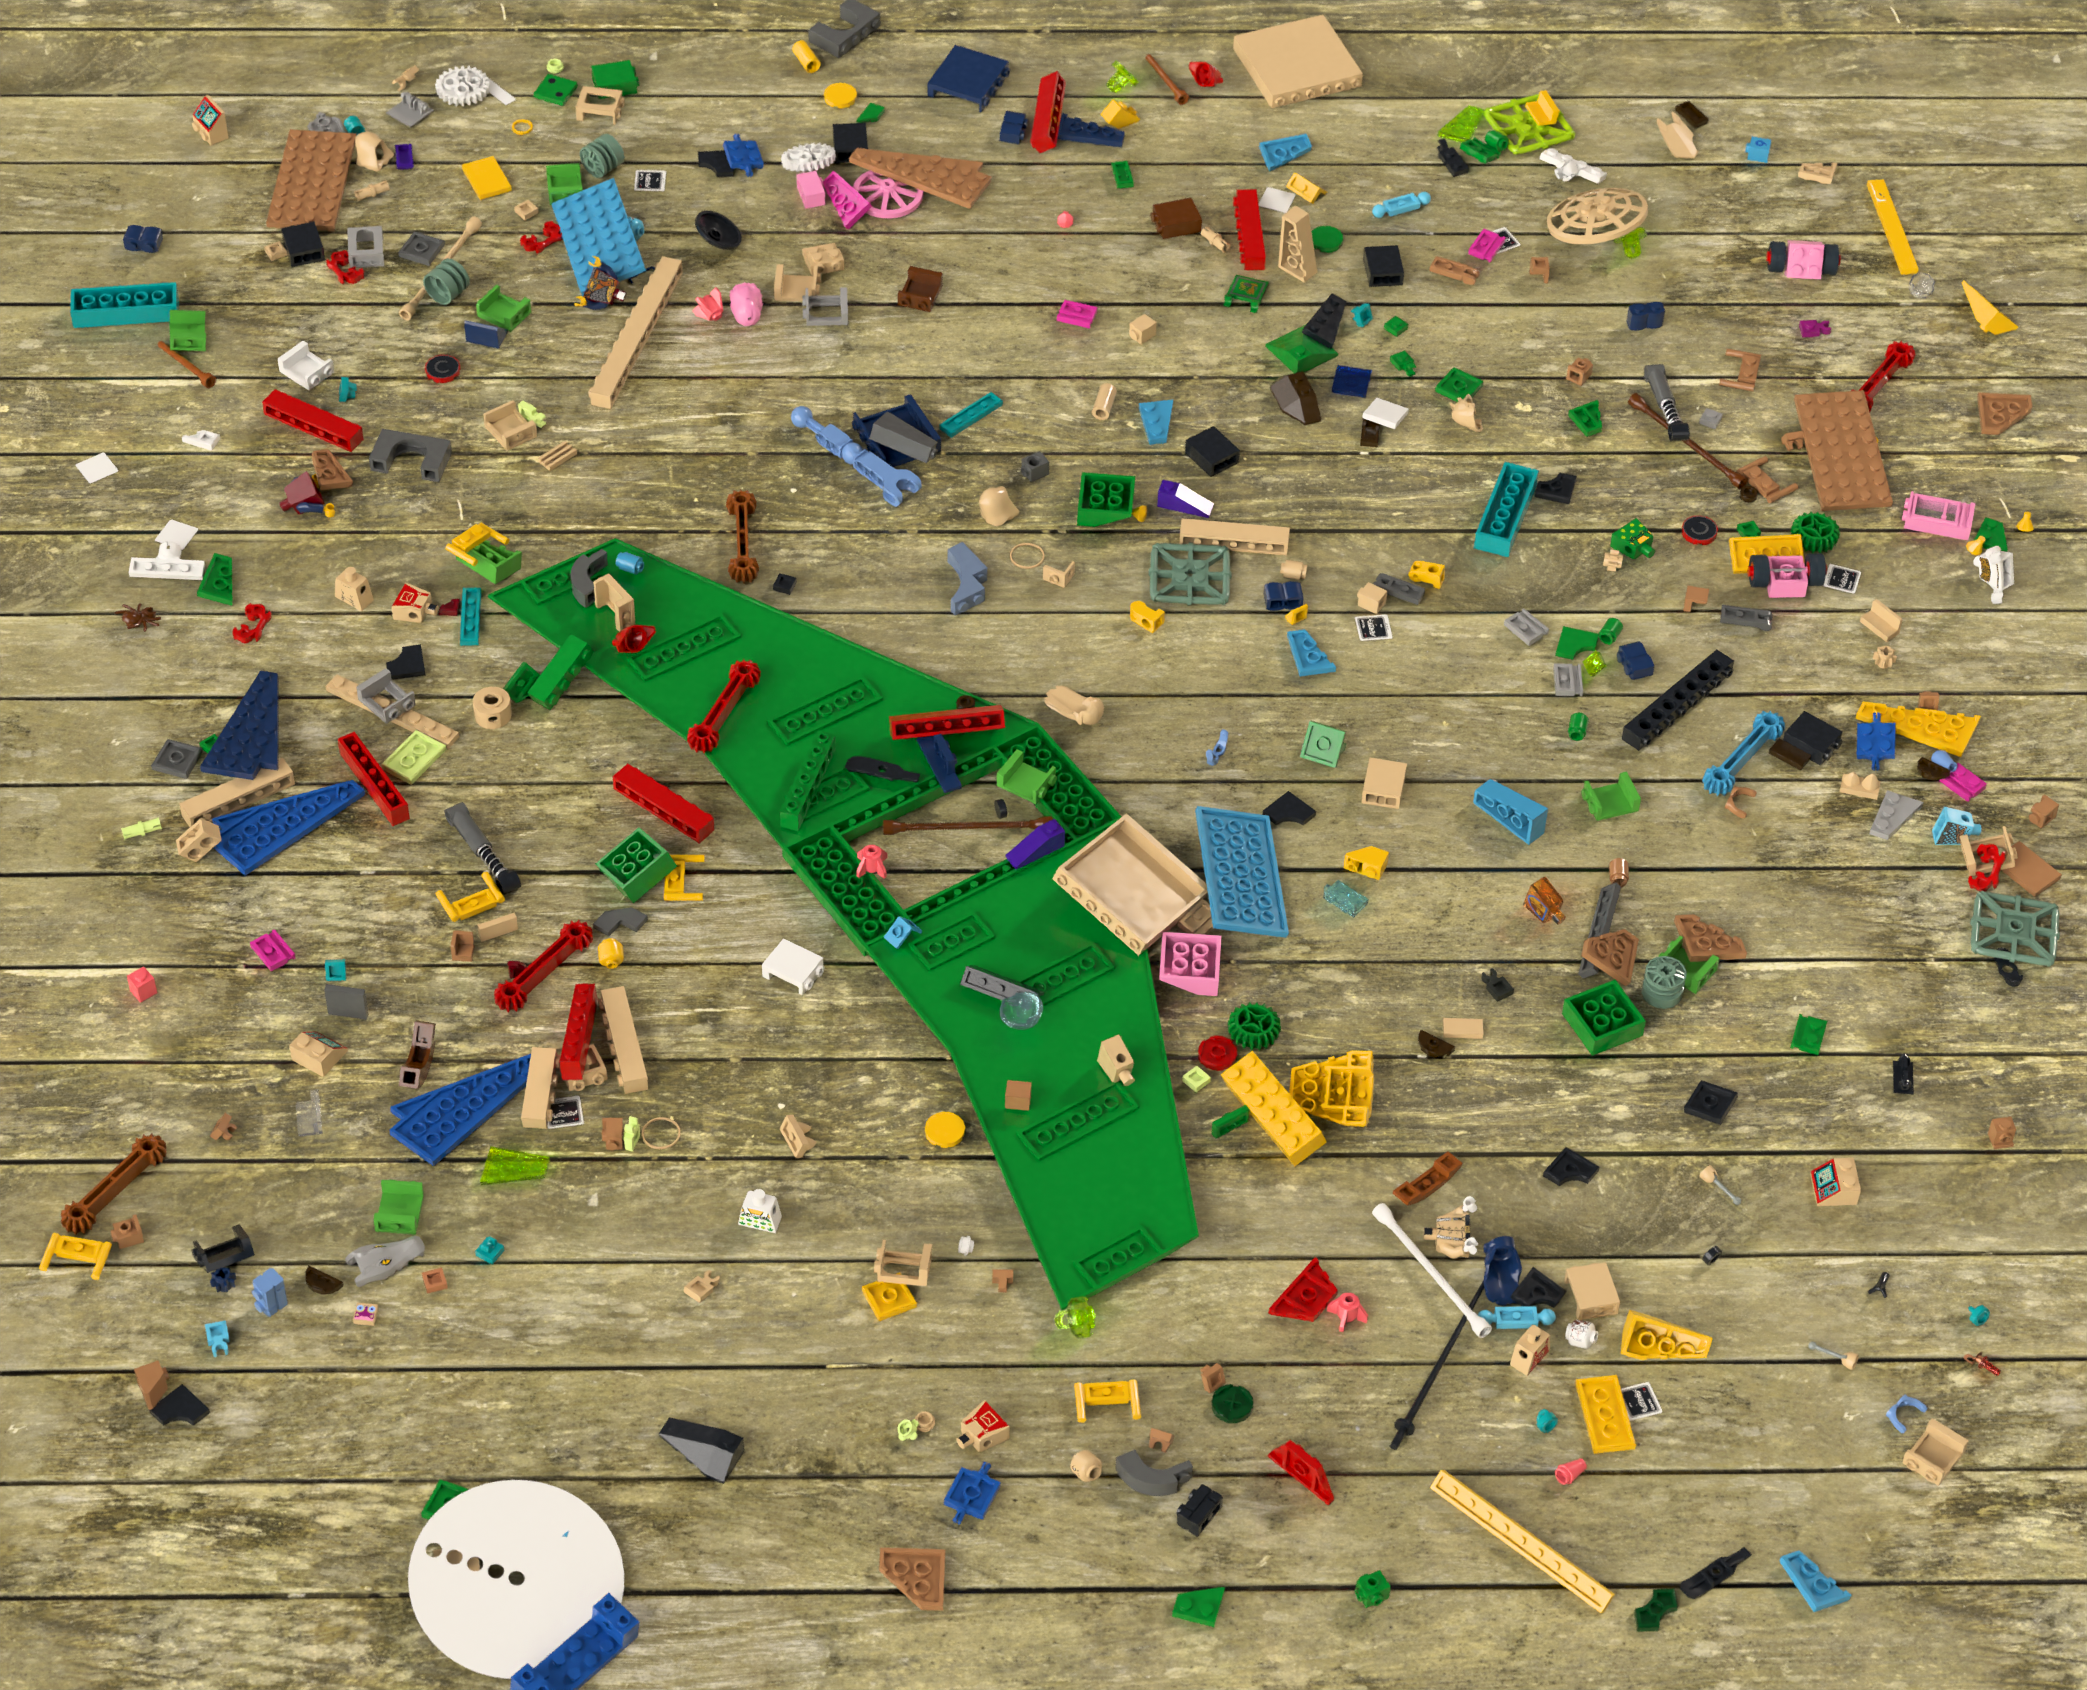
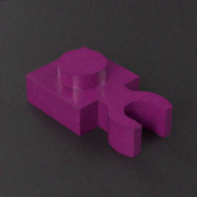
M1803 320L1799 322L1802 338L1819 337L1820 333L1825 335L1831 333L1829 321L1817 323V320Z

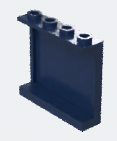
M955 45L927 83V96L934 98L938 91L978 103L979 112H982L989 105L990 99L996 95L998 88H1001L1005 78H1008L1010 74L1009 61Z
M911 394L904 396L903 405L870 416L859 418L856 412L853 413L852 427L854 431L859 433L860 440L865 442L867 450L892 467L917 459L869 439L873 424L886 412L893 414L937 441L936 449H938V452H941L940 436Z

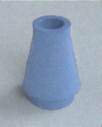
M1938 750L1933 753L1931 757L1932 762L1949 769L1950 773L1957 769V763L1953 761L1946 751Z

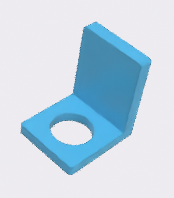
M899 916L884 938L895 948L899 949L911 931L922 933V930L911 920Z

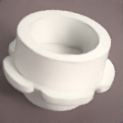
M970 1236L961 1237L958 1252L963 1253L964 1256L972 1253L974 1241L971 1240Z

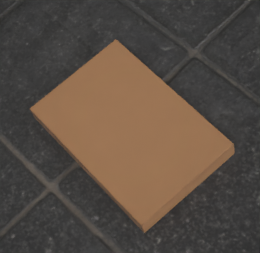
M2020 841L2011 846L2016 848L2018 857L2014 859L2015 867L2001 870L2034 897L2056 883L2062 876L2061 873Z

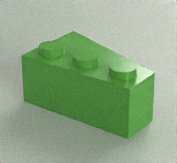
M488 540L467 552V554L478 560L476 566L456 556L458 561L494 584L499 583L521 569V551L516 550V552L506 550V546L500 545V547L491 545Z

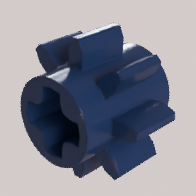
M222 1267L215 1272H211V1287L216 1286L217 1292H228L232 1287H235L234 1280H236L235 1272H230V1267Z

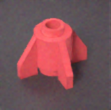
M714 288L710 295L695 299L699 304L692 310L696 316L710 321H717L722 317L724 310L721 292L718 288Z
M867 845L857 852V858L861 860L856 871L858 878L865 875L866 871L869 873L877 872L883 879L887 877V872L883 865V861L887 859V852L876 845Z
M1344 1293L1328 1303L1327 1312L1337 1314L1341 1319L1340 1332L1344 1331L1346 1322H1352L1356 1318L1364 1323L1368 1321V1314L1360 1304L1359 1298L1353 1293Z

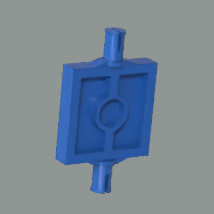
M736 133L733 135L734 141H724L723 143L730 168L745 170L746 176L752 177V169H763L764 165L756 141H742L740 134Z
M1876 712L1873 713L1872 723H1857V759L1871 760V769L1874 771L1875 764L1876 771L1880 770V760L1895 759L1896 724L1880 722L1881 713L1877 712V719Z
M983 1462L979 1471H971L961 1467L944 1498L945 1506L957 1510L953 1518L955 1523L958 1521V1524H961L965 1515H971L981 1520L984 1519L1001 1487V1482L991 1479L987 1475L991 1468L990 1463Z

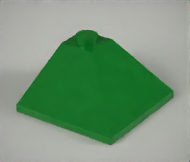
M1305 325L1265 344V347L1293 373L1306 372L1338 356V353L1333 348L1329 349L1303 334L1302 330Z

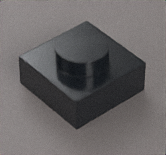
M779 573L773 584V591L790 595L797 583V578Z

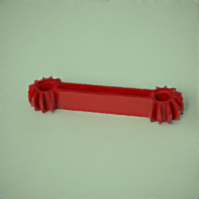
M1894 341L1893 344H1889L1885 353V361L1858 390H1864L1869 412H1871L1873 407V398L1900 367L1907 368L1912 365L1915 359V350L1912 345H1908V342L1903 343L1900 341L1898 343Z
M743 659L742 662L736 661L735 664L731 665L730 681L702 724H694L693 728H689L687 742L691 749H695L696 753L703 751L705 754L707 750L712 752L713 748H717L719 742L718 731L747 687L754 688L755 685L759 684L761 671L757 663H753L752 660L747 662Z
M571 920L570 924H564L563 929L560 931V938L513 981L508 982L505 980L504 984L498 983L497 989L494 991V999L500 1010L506 1009L509 1013L510 1010L517 1012L518 1008H524V1003H527L528 1000L527 995L574 951L580 950L582 952L583 948H589L590 943L593 941V932L587 922L581 923L580 920L577 922Z

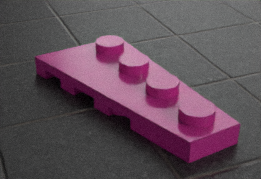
M835 171L823 181V186L833 205L837 209L845 227L849 230L872 205Z

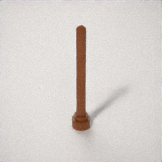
M1147 54L1146 60L1172 90L1175 101L1179 105L1186 104L1189 100L1188 94L1184 90H1179L1150 54Z
M163 341L158 342V347L198 376L202 385L206 388H211L215 385L216 377L214 375L204 373L178 352L170 350V346Z

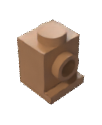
M1578 357L1572 365L1568 366L1566 379L1582 386L1592 375L1593 364L1587 358L1581 359Z
M2044 794L2041 802H2037L2032 806L2029 820L2042 829L2056 817L2059 804Z
M2011 1116L1992 1119L1988 1136L1994 1150L2014 1146L2013 1139L2016 1127Z
M602 1118V1141H606V1150L623 1149V1118Z
M133 1215L131 1219L113 1224L114 1230H111L110 1233L113 1243L118 1242L119 1249L144 1242L137 1215Z

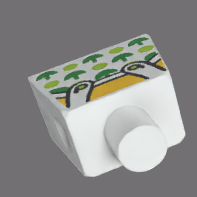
M761 1189L748 1191L741 1209L738 1225L776 1233L782 1218L777 1198L765 1194Z

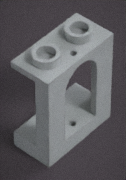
M382 226L347 228L350 267L384 266ZM374 241V249L357 250V242Z
M847 287L840 288V295L808 296V288H806V295L802 296V304L806 306V308H803V319H806L807 326L848 325ZM816 306H841V317H813L809 314V310Z
M386 668L356 687L358 700L386 724L416 705L414 692L411 691L407 694L392 681L391 672ZM383 690H386L397 700L385 709L372 699V697Z

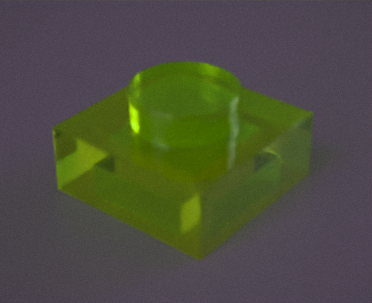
M1594 651L1582 661L1588 674L1592 677L1607 666L1601 653L1598 651Z

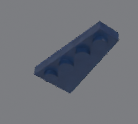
M1062 113L1057 139L1113 147L1123 146L1125 131L1108 126L1099 127L1095 122L1086 123L1081 121V118L1075 117L1073 119L1068 117V114Z

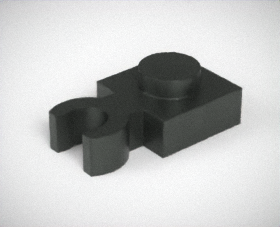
M1490 969L1491 976H1487L1484 972L1482 973L1481 979L1487 984L1486 989L1497 1002L1513 995V987L1503 976L1498 978L1495 969Z

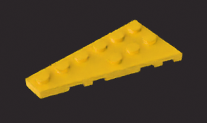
M1862 702L1855 719L1872 723L1873 713L1876 712L1877 719V712L1881 713L1880 722L1896 724V734L1962 757L1981 716L1966 717L1963 713L1950 715L1946 714L1945 711L1921 708L1908 710L1905 709V706L1892 708L1887 707L1886 704Z

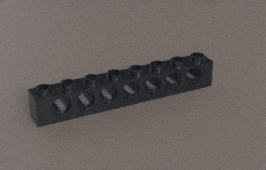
M1716 649L1623 727L1622 740L1638 751L1644 746L1647 747L1656 736L1659 737L1668 726L1671 727L1676 719L1683 717L1688 709L1695 707L1701 698L1707 697L1713 688H1717L1725 678H1729L1734 671V660Z

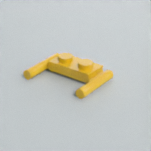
M479 523L452 539V544L448 543L445 549L469 564L476 566L478 560L467 554V552L490 538V536L504 545H507L510 539L485 524Z
M670 855L677 867L665 876L664 901H703V893H684L685 862H705V855Z
M487 871L482 873L481 876L489 889L487 888L462 898L450 904L442 890L436 892L437 898L452 922L458 921L459 918L462 921L496 907V903H503L505 901L504 896Z
M53 1233L39 1269L47 1271L52 1256L55 1253L57 1257L96 1263L91 1278L99 1280L112 1244L110 1242L102 1243L82 1238L60 1236L57 1233Z
M1137 1380L1074 1384L1079 1423L1086 1421L1084 1403H1086V1406L1127 1404L1131 1400L1133 1419L1138 1420L1141 1418Z

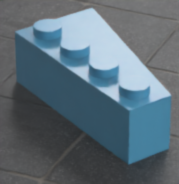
M1489 779L1475 790L1473 803L1528 845L1544 834L1548 808L1492 779Z

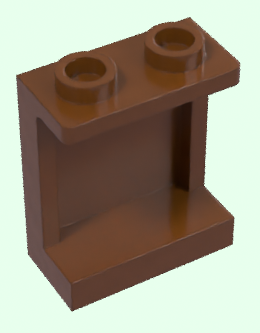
M910 266L908 269V279L903 290L898 292V305L931 312L943 286V273Z

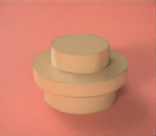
M927 1411L918 1413L914 1418L919 1422L917 1430L921 1432H928L935 1426V1418Z

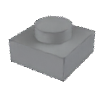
M1706 408L1699 424L1716 429L1723 414Z

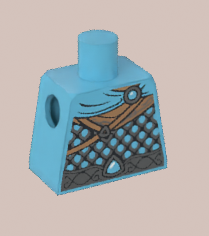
M1944 807L1932 829L1935 845H1961L1960 836L1967 834L1968 839L1970 835L1979 836L1981 834V825L1973 823L1972 814L1969 812Z

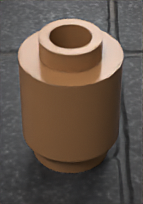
M1616 858L1609 863V876L1612 884L1617 882L1621 887H1624L1629 880V865L1622 858Z

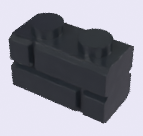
M1201 1484L1197 1490L1193 1489L1188 1497L1189 1501L1185 1505L1181 1504L1176 1512L1178 1526L1188 1530L1196 1537L1201 1534L1221 1509L1223 1503L1222 1495L1212 1491L1211 1488L1204 1484Z

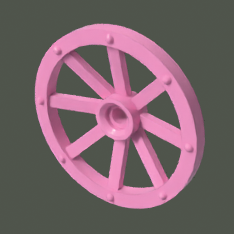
M871 170L862 174L853 185V188L858 193L876 191L866 198L869 203L879 196L883 197L881 209L871 207L866 212V214L878 218H898L908 215L916 210L923 200L922 190L916 188V193L901 188V186H906L907 184L899 181L894 182V179L889 177L882 180L878 176L883 175ZM868 180H872L873 182L879 184L862 186ZM897 193L915 199L909 205H906ZM894 198L901 208L886 210L888 199Z

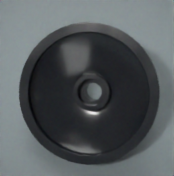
M702 211L696 216V229L700 236L710 245L723 250L736 249L742 241L741 233L737 226L727 217L714 211Z

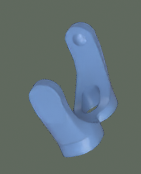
M1221 730L1220 738L1213 751L1210 749L1206 751L1207 764L1216 765L1219 761V756L1225 753L1229 734L1227 730ZM1218 748L1222 749L1220 752H1216Z
M1906 1394L1886 1414L1894 1427L1901 1433L1906 1431V1427L1896 1417V1410L1898 1408L1914 1406L1921 1412L1927 1411L1926 1405L1915 1398L1908 1397Z

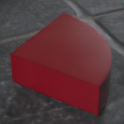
M452 599L451 602L445 605L442 604L439 608V615L457 616L460 599Z
M507 961L510 979L516 978L527 968L520 961Z

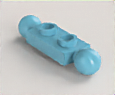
M1421 192L1418 197L1414 193L1385 200L1383 205H1375L1372 213L1375 217L1381 218L1386 212L1391 217L1419 209L1420 205H1427L1431 201V196L1428 192Z
M1536 1306L1495 1307L1494 1314L1489 1310H1482L1478 1313V1316L1484 1318L1490 1325L1492 1322H1495L1496 1329L1530 1328L1531 1325L1538 1327V1321L1544 1325H1551L1556 1319V1315L1551 1309H1544L1537 1313Z

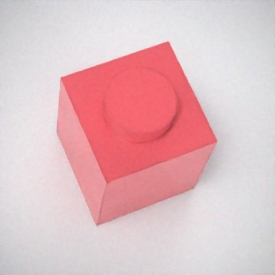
M144 966L127 975L129 989L140 1003L157 994L155 979Z

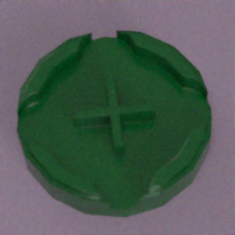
M1227 1384L1218 1388L1213 1394L1211 1401L1212 1411L1221 1421L1239 1423L1245 1421L1253 1411V1397L1242 1386L1238 1385L1237 1387L1233 1386V1384Z

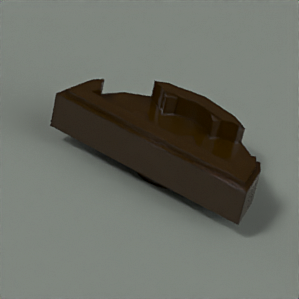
M1924 757L1918 760L1917 771L1923 778L1939 780L1950 776L1949 769Z
M1420 1030L1418 1041L1421 1050L1425 1054L1438 1058V1056H1449L1455 1051V1046Z
M308 1265L305 1271L306 1283L309 1289L315 1293L322 1295L332 1294L344 1286L343 1281Z

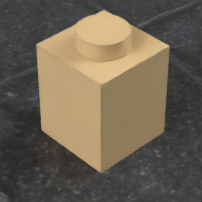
M1143 314L1130 323L1129 336L1142 345L1156 336L1157 322Z
M1368 582L1364 588H1360L1357 594L1359 598L1358 606L1378 614L1386 604L1387 591Z

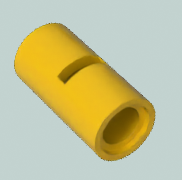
M803 40L793 45L792 51L808 73L816 72L820 68L821 63L809 45Z

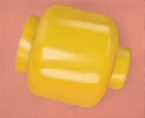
M614 938L603 940L598 946L599 963L609 969L618 967L624 961L623 945Z

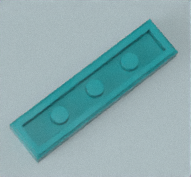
M990 392L939 424V429L952 438L1001 407L1003 400Z
M463 588L460 646L479 645L481 588Z

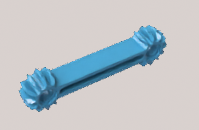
M1771 710L1768 713L1762 711L1761 714H1757L1755 721H1753V731L1720 767L1712 765L1711 769L1707 768L1702 779L1704 790H1709L1710 794L1716 793L1717 796L1719 794L1725 796L1727 792L1731 793L1733 785H1735L1734 776L1768 739L1775 741L1777 738H1781L1785 730L1783 717L1779 716L1778 712L1773 714Z

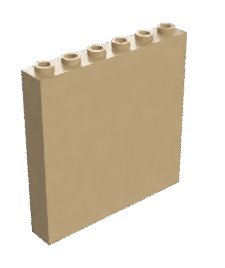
M1324 15L1234 36V51L1271 108L1362 86V71Z
M1127 813L1063 863L1052 878L1137 955L1144 952L1162 937L1163 932H1168L1202 899L1206 900L1208 896L1206 883Z

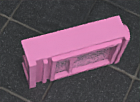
M1911 491L1910 498L1905 500L1904 508L1907 510L1903 511L1902 521H1905V529L1962 540L1969 539L1975 503L1966 504L1954 500L1914 494Z

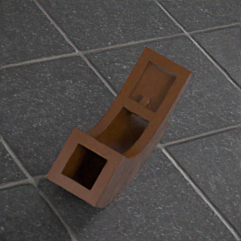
M414 1021L411 1049L406 1063L401 1066L398 1086L419 1089L425 1082L435 1049L434 1035L436 1023Z

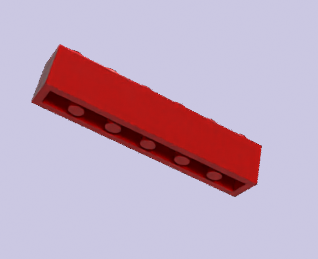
M1058 71L1040 79L1030 140L1031 146L1039 154L1056 147L1066 86V81Z
M1257 189L1236 190V197H1233V207H1236L1234 208V216L1238 218L1236 219V229H1239L1237 231V240L1241 241L1239 242V252H1242L1240 254V263L1244 264V271L1265 270L1266 256Z
M274 389L262 401L264 415L349 452H352L364 440L362 427L358 424L347 421L342 417L310 405L284 392Z
M994 705L889 716V725L892 739L897 740L934 736L937 734L944 735L1005 728V720L1002 706Z
M355 731L338 738L340 755L391 825L395 826L409 820L408 803Z
M627 763L612 776L614 790L700 844L715 830L714 818L711 814L702 811L695 804L685 800L681 795L669 790L667 786L661 785L651 776L642 773L638 768Z
M575 984L560 1057L562 1080L583 1079L598 1004L595 984Z

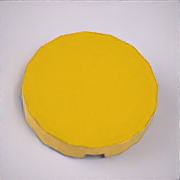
M846 83L832 84L824 91L825 102L831 107L838 106L839 109L852 106L857 99L856 89Z
M939 1112L927 1120L925 1135L927 1140L935 1146L940 1145L941 1148L954 1147L963 1140L965 1124L958 1115L952 1112Z

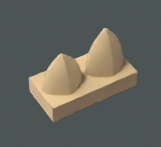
M1855 772L1843 774L1840 792L1877 800L1881 781H1878L1874 773L1869 774L1866 778L1858 777Z
M786 1115L780 1131L795 1158H803L805 1152L812 1149L816 1144L815 1140L804 1135L810 1131L811 1126L798 1122L794 1115Z

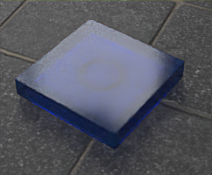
M1337 365L1331 393L1366 398L1372 370Z

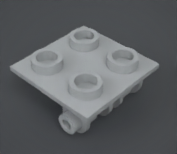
M402 92V102L390 109L386 114L411 128L434 110L428 106V103L421 101L416 96H412L409 92Z

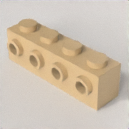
M532 1047L521 1115L522 1125L525 1128L547 1129L548 1122L552 1121L553 1111L550 1107L551 1104L555 1103L553 1088L558 1084L556 1068H560V1056L557 1055L556 1048Z

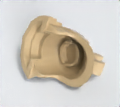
M1467 394L1463 400L1458 397V402L1455 405L1452 402L1450 403L1452 419L1463 427H1468L1475 432L1483 430L1482 420L1474 418L1476 409L1470 394Z

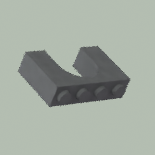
M846 0L840 5V18L855 27L848 30H835L821 22H817L808 29L809 43L840 58L880 27V13L856 0Z
M382 429L369 457L370 470L388 474L394 459L398 455L405 452H418L425 456L421 465L422 480L440 482L452 454L451 440Z

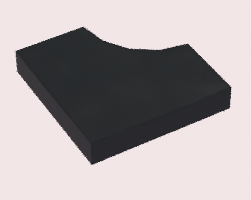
M724 150L698 152L699 167L711 169L716 174V177L734 176L733 169L730 168Z
M1559 472L1557 477L1552 480L1538 481L1534 497L1570 504L1577 476Z
M421 644L402 647L399 657L393 661L386 662V668L391 672L392 680L426 675Z
M1287 791L1265 808L1262 815L1269 816L1270 821L1275 825L1287 821L1304 825L1316 816V811L1290 791Z
M1565 1147L1543 1172V1177L1558 1186L1572 1180L1588 1184L1599 1172L1600 1167Z
M1533 1267L1510 1298L1522 1307L1545 1304L1555 1308L1567 1291Z
M181 1384L160 1400L149 1412L163 1426L173 1421H185L194 1426L210 1414V1409L188 1388Z

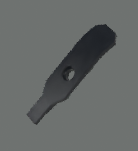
M853 756L847 760L845 765L848 772H860L868 776L872 775L888 779L889 781L904 780L917 783L920 778V774L905 771L899 765L868 757Z
M1743 1547L1728 1557H1719L1692 1577L1680 1583V1590L1688 1598L1692 1599L1706 1594L1732 1576L1737 1565L1749 1558L1751 1553ZM1712 1570H1718L1720 1573L1715 1574Z

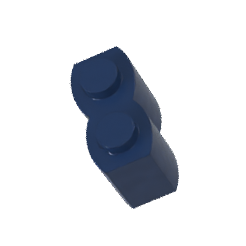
M1005 112L999 141L1020 144V141L1024 140V129H1027L1028 119H1026L1025 113Z
M130 225L123 238L124 248L129 251L142 250L148 253H156L163 240L162 230L153 226Z
M1662 302L1630 305L1626 320L1629 330L1639 331L1645 328L1656 329L1662 327L1665 315Z
M1294 581L1283 584L1271 582L1264 585L1263 594L1267 610L1277 611L1284 608L1294 610L1303 606L1304 598L1301 583Z
M1640 641L1619 646L1616 654L1617 660L1624 666L1627 676L1629 675L1632 680L1653 675L1654 663Z

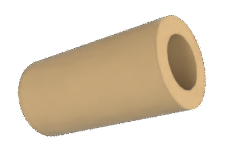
M1105 383L1100 386L1092 410V414L1096 419L1106 420L1110 415L1117 393L1116 387L1112 384Z

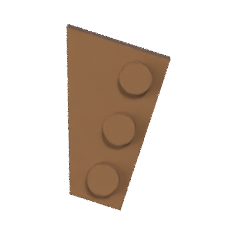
M329 449L314 450L311 457L320 490L352 487V479Z

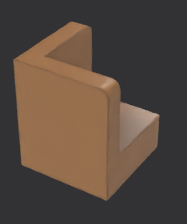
M1531 257L1529 274L1543 275L1544 283H1548L1550 271L1548 257Z
M1687 586L1683 611L1690 612L1692 602L1707 604L1709 589Z
M453 930L451 940L452 961L472 962L475 948L473 932Z
M1008 1080L1005 1108L1029 1111L1032 1082Z

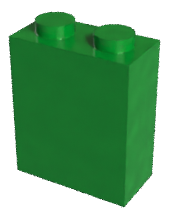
M630 60L591 66L594 87L621 90L622 96L637 94L639 78L638 76L635 77L636 69L635 66L631 65ZM597 95L598 99L611 98L609 96Z

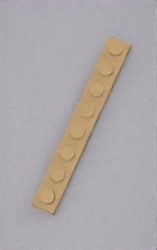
M336 674L326 685V691L372 712L358 700L356 688L358 684ZM379 694L372 697L383 709L394 703V701ZM411 709L390 721L411 732L418 730L446 745L447 749L459 738V732Z

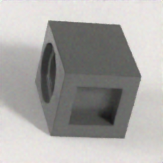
M1040 451L1022 459L1021 473L1030 482L1049 475V461Z

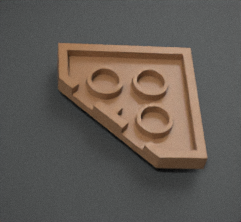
M1978 392L1977 401L1981 434L2000 435L2032 411L2031 395Z
M1694 914L1675 915L1674 923L1679 935L1683 937L1682 943L1690 962L1708 961L1712 955L1719 957V960L1746 959L1747 951L1742 939L1736 936L1732 938L1724 934L1723 929L1713 924L1707 925L1701 922L1700 917Z
M1625 929L1603 934L1599 937H1591L1584 941L1581 956L1626 986L1631 983L1639 939Z
M880 1548L879 1571L919 1609L943 1611L945 1549Z

